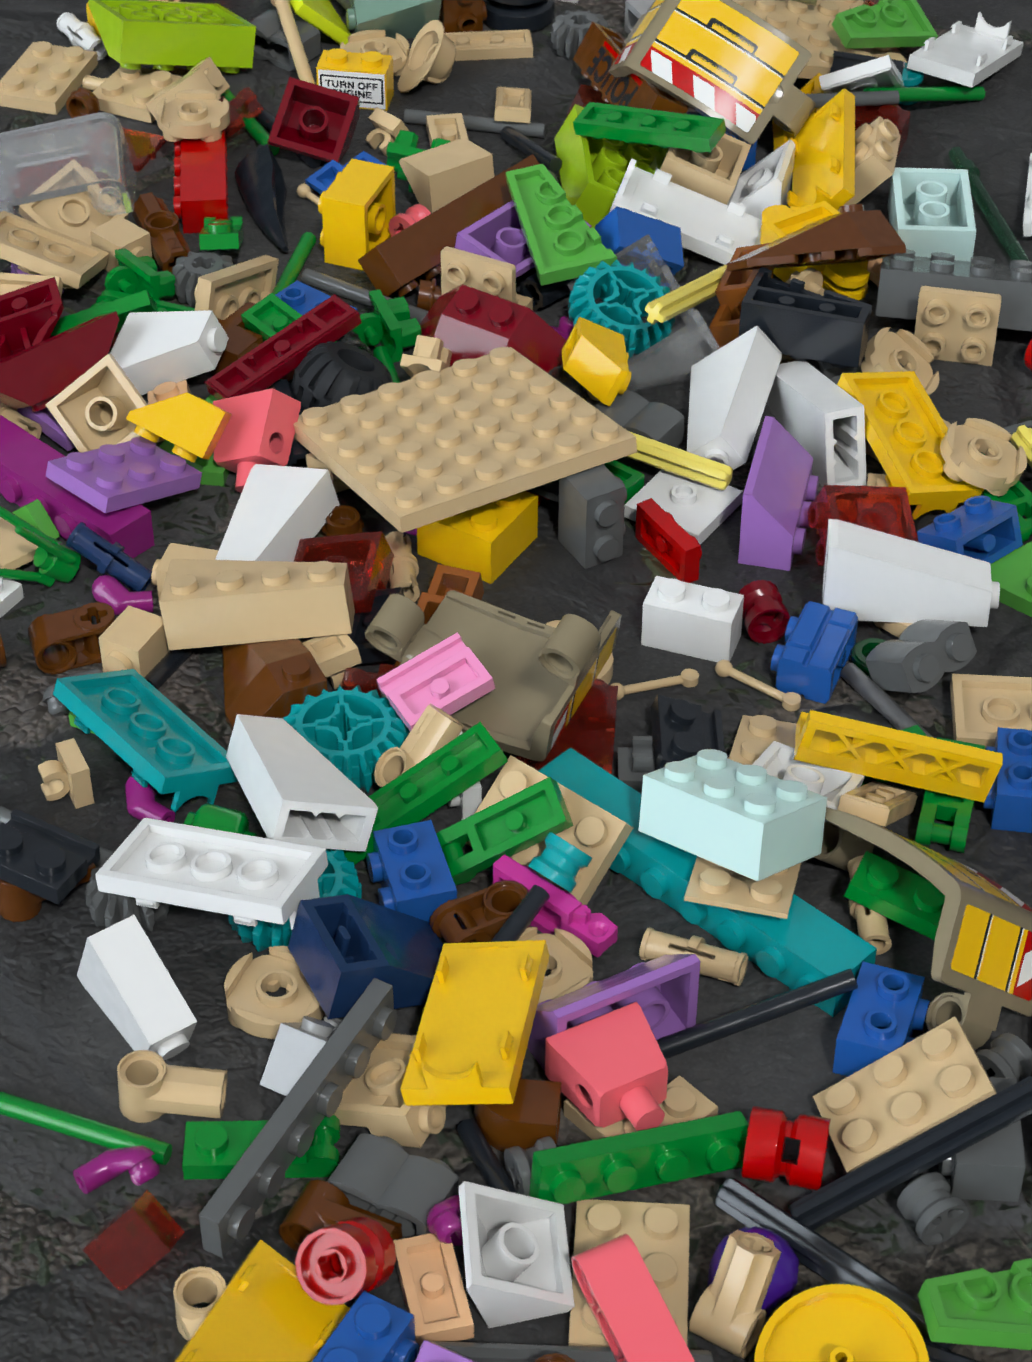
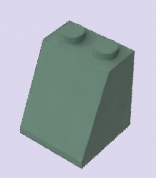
M349 0L350 8L346 9L348 30L354 29V33L373 29L386 30V37L396 39V33L406 39L415 38L428 22L432 20L439 21L442 0Z

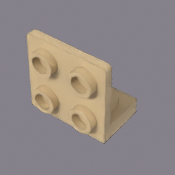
M448 246L443 248L441 251V295L463 284L528 307L533 311V298L516 293L515 265Z
M921 286L914 335L927 346L935 360L992 366L1002 297L999 294Z

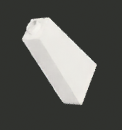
M755 326L691 366L686 451L728 465L733 470L747 461L782 358V352L758 326Z
M797 360L779 364L767 405L778 422L813 457L812 473L815 476H819V483L824 491L831 493L867 485L864 405L806 361Z
M255 464L250 470L215 560L295 562L324 526L326 517L336 506L340 505L328 469Z
M828 519L822 604L828 605L830 610L839 608L855 612L858 621L915 623L928 619L967 622L968 626L974 627L988 626L990 609H998L1000 584L999 582L992 581L991 565L989 562L842 520Z
M237 714L226 758L267 838L326 849L366 852L378 810L377 805L283 718Z

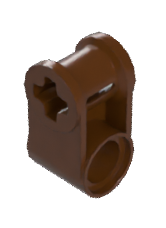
M93 602L54 614H44L33 620L28 628V637L39 669L49 674H60L70 669L102 663L98 641L103 632L115 621L113 608L106 603ZM92 616L96 617L97 624H92Z
M504 880L496 882L485 889L459 899L449 900L440 905L430 918V927L446 943L490 942L528 891L522 884L515 881Z

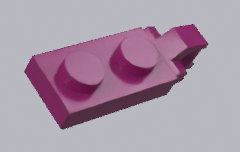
M505 854L493 863V884L504 880L515 881L522 884L528 892L533 885H538L550 895L548 901L531 922V926L538 927L537 930L540 932L554 935V928L568 931L581 939L589 948L591 954L597 958L613 943L617 942L618 926L602 913H591L589 907L582 905L570 892L559 889L537 875L530 867L521 865Z

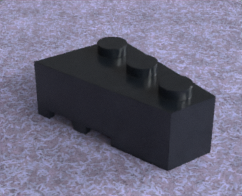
M760 267L742 300L739 336L758 326L782 354L789 355L795 360L807 361L812 359L829 362L832 366L838 368H858L867 348L872 305L830 290L824 291L823 296L804 289V281L793 278L790 280V284L771 278L772 270Z

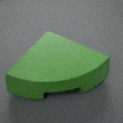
M36 499L12 512L54 539L60 537L58 530L40 500Z

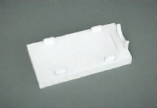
M979 12L975 28L963 25L962 21H957L951 26L952 29L936 39L935 37L927 39L924 42L925 46L910 54L907 68L972 88L1021 56L1024 42L1014 40L1013 36H1008L1012 21H1009L1005 26L994 27L989 25L984 20L982 13Z
M631 158L609 213L617 206L680 227L682 247L724 265L730 262L736 248L760 244L762 221L745 213L747 206L733 200L730 201L729 206L671 182L672 175L662 170L656 169L655 173L652 174L635 167L636 160Z
M143 818L98 870L95 876L98 891L133 897L136 899V905L157 909L159 902L227 914L234 917V923L253 927L257 926V920L284 925L289 918L291 930H293L300 900L320 898L317 880L327 868L328 859L326 848Z

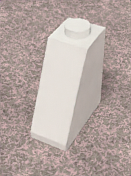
M212 310L136 312L128 314L110 354L113 355L138 392L144 395L164 382L173 381L177 383L214 370L227 346L229 337Z
M132 915L87 937L77 977L134 1051L148 1050L156 1052L164 1060L170 1059L184 1051L190 1045L188 1040L192 1036L197 1020L136 916Z

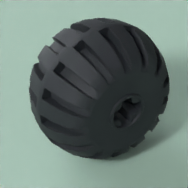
M328 341L316 345L307 352L306 357L294 370L292 388L296 399L301 400V405L306 410L311 407H326L338 403L343 397L348 395H363L376 391L381 385L393 382V379L387 367L369 352L345 342Z

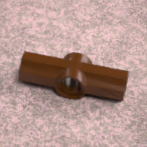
M152 192L140 194L138 200L131 205L132 216L139 227L150 232L153 260L157 261L162 271L168 270L173 274L172 267L176 265L177 258L187 257L188 252L191 251L179 230L178 216L169 211L163 199L157 198Z

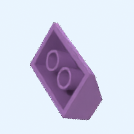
M513 200L457 233L455 249L511 263L516 267V278L535 267Z
M765 416L743 493L738 563L790 571L794 554L802 555L806 529L801 527L809 528L813 502L808 501H816L819 476L812 475L813 457L774 417Z
M695 954L663 955L646 963H638L626 971L601 981H593L581 989L556 999L541 1002L537 1005L527 1046L545 1072V1043L547 1037L636 1001L640 1005L656 1040L695 1026L700 960Z

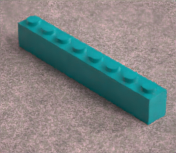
M572 748L567 749L538 770L633 827V830L609 867L610 869L623 874L642 887L648 895L661 900L679 912L689 923L696 924L713 935L729 950L747 953L748 960L757 965L767 976L776 978L793 990L850 968L857 980L863 961L875 964L876 947L795 894L793 895L787 919L684 901L697 856L639 831L641 793ZM852 991L814 1005L834 1017L848 1005Z

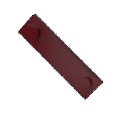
M335 294L205 381L208 392L217 400L266 389L294 370L306 357L307 352L316 345L328 341L335 342L360 325L362 321L359 312Z

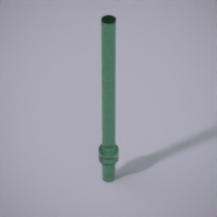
M960 147L952 148L948 153L950 160L954 164L955 169H968L971 194L1010 259L1030 261L980 180V171L974 161L967 159Z

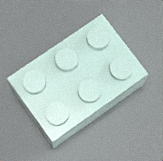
M895 167L894 174L890 179L888 216L889 223L905 243L906 249L915 251V256L931 258V253L941 252L955 255V260L970 262L971 257H973L976 226L968 169Z
M704 749L700 750L695 756L682 761L668 762L665 764V767L643 775L639 831L750 879L760 881L821 854L827 797L808 790L807 785L802 782L784 781L767 774V770L761 766L743 765L728 759L727 754L722 751Z

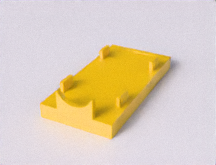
M844 88L806 120L796 137L790 138L796 144L792 191L789 190L787 192V204L792 211L824 200L838 210L840 206H843L855 196V95Z
M914 371L842 373L837 385L864 405L865 437L887 474L885 480L891 491L897 492L903 505H917L912 514L914 520L932 510H944L950 513L956 509L959 503H963L968 498L981 496L984 489L971 485L966 481H955L949 478L943 471L945 461L941 455L940 444L948 428Z
M546 940L443 944L400 1089L405 1106L514 1103L550 957Z
M260 1239L174 1362H312L350 1308L345 1304L325 1305L313 1300L302 1289L296 1276V1266Z

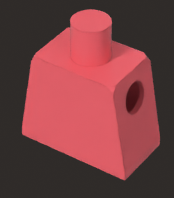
M273 388L213 401V405L232 414L214 449V461L218 466L236 473V491L242 493L250 470L255 464L286 466L288 464L295 434L293 424L298 421L301 408L300 401Z
M637 1001L546 1038V1076L550 1081L562 1082L561 1092L595 1126L605 1128L628 1118L635 1130L641 1131L656 1128L662 1123L665 1113L659 1104H662L667 1097L668 1066Z

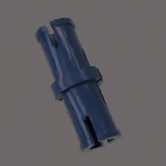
M83 522L76 526L66 541L67 547L72 548L97 565V571L100 574H110L134 592L145 591L152 582V570H149L124 552L125 547L120 543H110Z

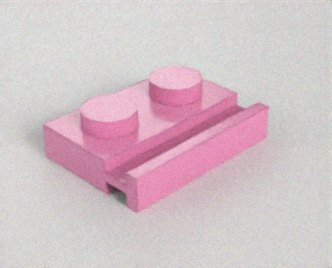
M458 632L376 679L379 690L387 697L390 705L410 732L428 704L431 703L451 715L495 689L492 676L472 650L466 647Z

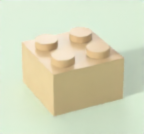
M724 134L711 152L697 153L688 149L671 147L667 151L660 170L672 175L671 182L727 205L751 145Z

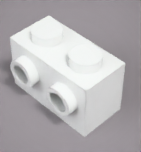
M656 576L643 602L641 645L714 662H719L723 659L730 661L741 637L744 595L719 588L687 583L678 579Z

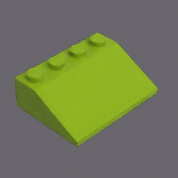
M88 0L89 8L106 51L111 58L120 63L122 68L137 70L141 69V64L153 65L155 69L172 71L174 66H186V69L191 70L200 61L209 56L214 64L219 67L220 71L227 73H239L240 68H252L256 26L220 4L153 0Z
M575 104L554 138L557 157L562 161L559 173L562 188L566 192V198L572 206L576 204L583 213V220L592 225L591 228H595L609 214L631 158L636 160L635 167L654 174L656 169L660 170L669 148H661L658 145L650 147L642 143L629 144L620 140L594 139L589 136L575 135L573 121L584 109V107Z

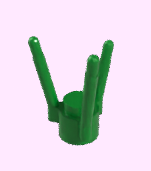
M0 506V517L16 527L15 532L38 546L34 554L33 563L39 568L38 572L0 568V577L38 582L48 587L53 585L55 579L63 583L71 581L79 569L81 555L72 548L62 544L61 541L49 537Z

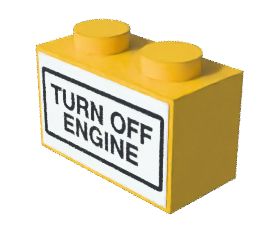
M339 48L323 50L316 67L317 85L360 97V109L375 110L378 107L384 111L388 110L394 94L393 55H382L376 51L365 53L347 52Z

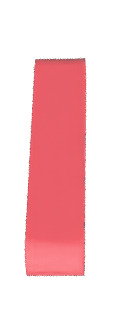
M623 1234L572 1256V1266L578 1284L617 1362H695L636 1245L628 1234Z

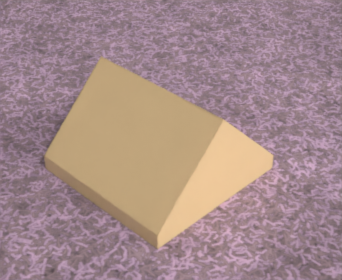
M466 138L402 158L399 161L419 204L425 206L431 213L494 177L493 154Z
M107 354L49 401L46 407L76 449L82 453L99 449L102 445H115L131 441L134 437H142L133 432L136 424L127 420L126 417L129 411L147 406L148 404L113 355Z

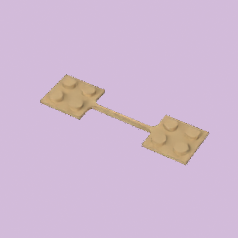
M743 715L729 759L743 765H752L773 741L795 748L796 723L778 721L767 715ZM697 856L684 901L787 919L802 862L765 879L755 881Z

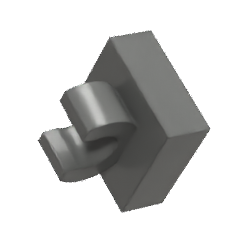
M633 736L632 747H617V778L642 794L643 775L655 771L652 736Z

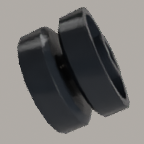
M483 0L487 10V20L484 22L489 27L499 31L529 29L532 32L551 24L555 17V0Z

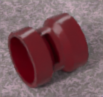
M757 580L745 585L738 594L744 595L742 618L745 620L744 625L750 638L764 644L781 639L785 635L790 615L786 606L782 603V597L777 586L767 580Z

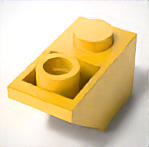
M579 317L561 350L563 369L600 402L611 406L617 394H624L632 375L628 368L629 353L626 352L624 335Z
M187 392L129 411L126 419L136 424L134 433L154 443H157L159 437H162L175 444L172 449L173 453L195 463L197 457L210 459L232 414Z

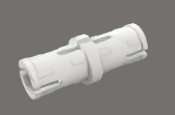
M70 12L59 16L56 23L57 28L69 38L72 46L97 52L98 60L106 57L108 53L102 39L96 34L94 27L87 22H81Z

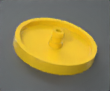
M829 1284L813 1287L793 1296L772 1314L759 1336L754 1362H929L925 1342L915 1323L892 1300L868 1288L849 1284Z

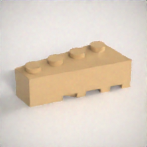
M171 559L159 600L169 650L352 634L355 614L347 563H332L330 561L286 562Z

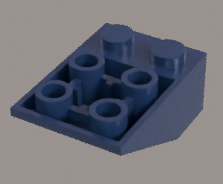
M349 894L300 900L288 949L328 1020L345 1017L374 978L393 985L394 1009L426 1004L443 947L440 939L431 929L429 922Z

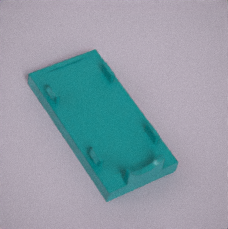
M135 669L57 678L53 695L76 716L74 724L85 734H90L92 730L133 768L131 776L143 788L148 787L149 783L160 794L175 792L171 809L174 812L187 800L196 796H205L207 802L214 805L219 785L238 782L226 758L227 751Z

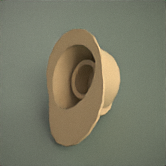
M432 20L424 25L416 35L408 60L398 81V90L402 93L410 91L421 81L438 84L449 77L456 58V47L453 41L444 34L442 22Z

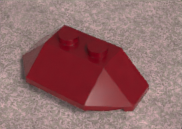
M55 277L0 295V360L49 339L64 310Z
M463 284L438 297L420 323L422 336L439 338L444 342L443 347L451 350L452 356L449 367L461 359H475L488 355L491 350L498 347H512L553 378L557 376L563 367L561 350L567 340L528 307Z
M117 312L94 317L0 360V403L14 409L31 406L33 412L47 408L46 404L54 398V395L62 392L109 353L119 322Z

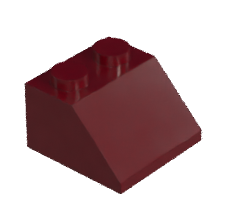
M290 77L268 139V145L325 162L335 160L340 163L350 147L360 117V97Z

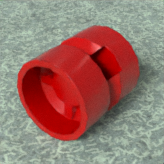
M753 1106L746 1138L742 1178L773 1183L779 1176H783L791 1187L815 1191L820 1189L830 1129V1118L799 1114L794 1121L787 1120L782 1110ZM786 1137L801 1140L798 1161L783 1159Z
M351 1217L321 1228L306 1237L299 1246L296 1256V1276L302 1289L313 1300L325 1305H341L360 1296L363 1291L370 1292L384 1285L393 1273L395 1266V1244L388 1230L378 1221L367 1217Z

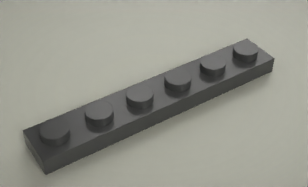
M376 978L371 981L200 1212L199 1222L204 1250L223 1258L236 1240L241 1241L247 1236L253 1225L255 1213L266 1198L271 1199L278 1193L288 1167L296 1156L302 1157L306 1154L313 1141L315 1130L325 1116L329 1118L337 1111L342 1100L343 1091L353 1077L358 1079L365 1072L371 1053L379 1041H385L391 1036L398 1018V1013L394 1010L393 985Z

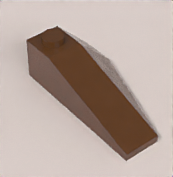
M863 204L840 206V214L824 217L727 263V272L759 270L760 267L773 269L866 262L906 253V245L880 210L864 211Z
M299 639L223 645L225 719L232 731L237 714L283 718L289 715L291 705L303 704L306 695L317 697L323 689L328 691L326 677L311 652Z

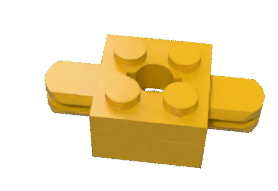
M825 200L792 211L786 205L769 206L762 212L760 244L771 243L824 217L840 214V212ZM868 261L774 268L773 274L783 282H786L795 271L801 273L807 268H814L823 275L822 287L825 291L830 290L855 300L863 299L868 293L870 272L867 270Z

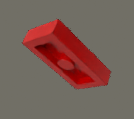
M652 498L637 503L635 538L678 580L687 583L699 580V564L702 550L698 540L694 536L689 535L675 521L673 516L669 512H665Z

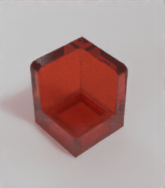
M147 1189L101 1228L84 1247L83 1251L119 1291H123L170 1252L185 1231Z

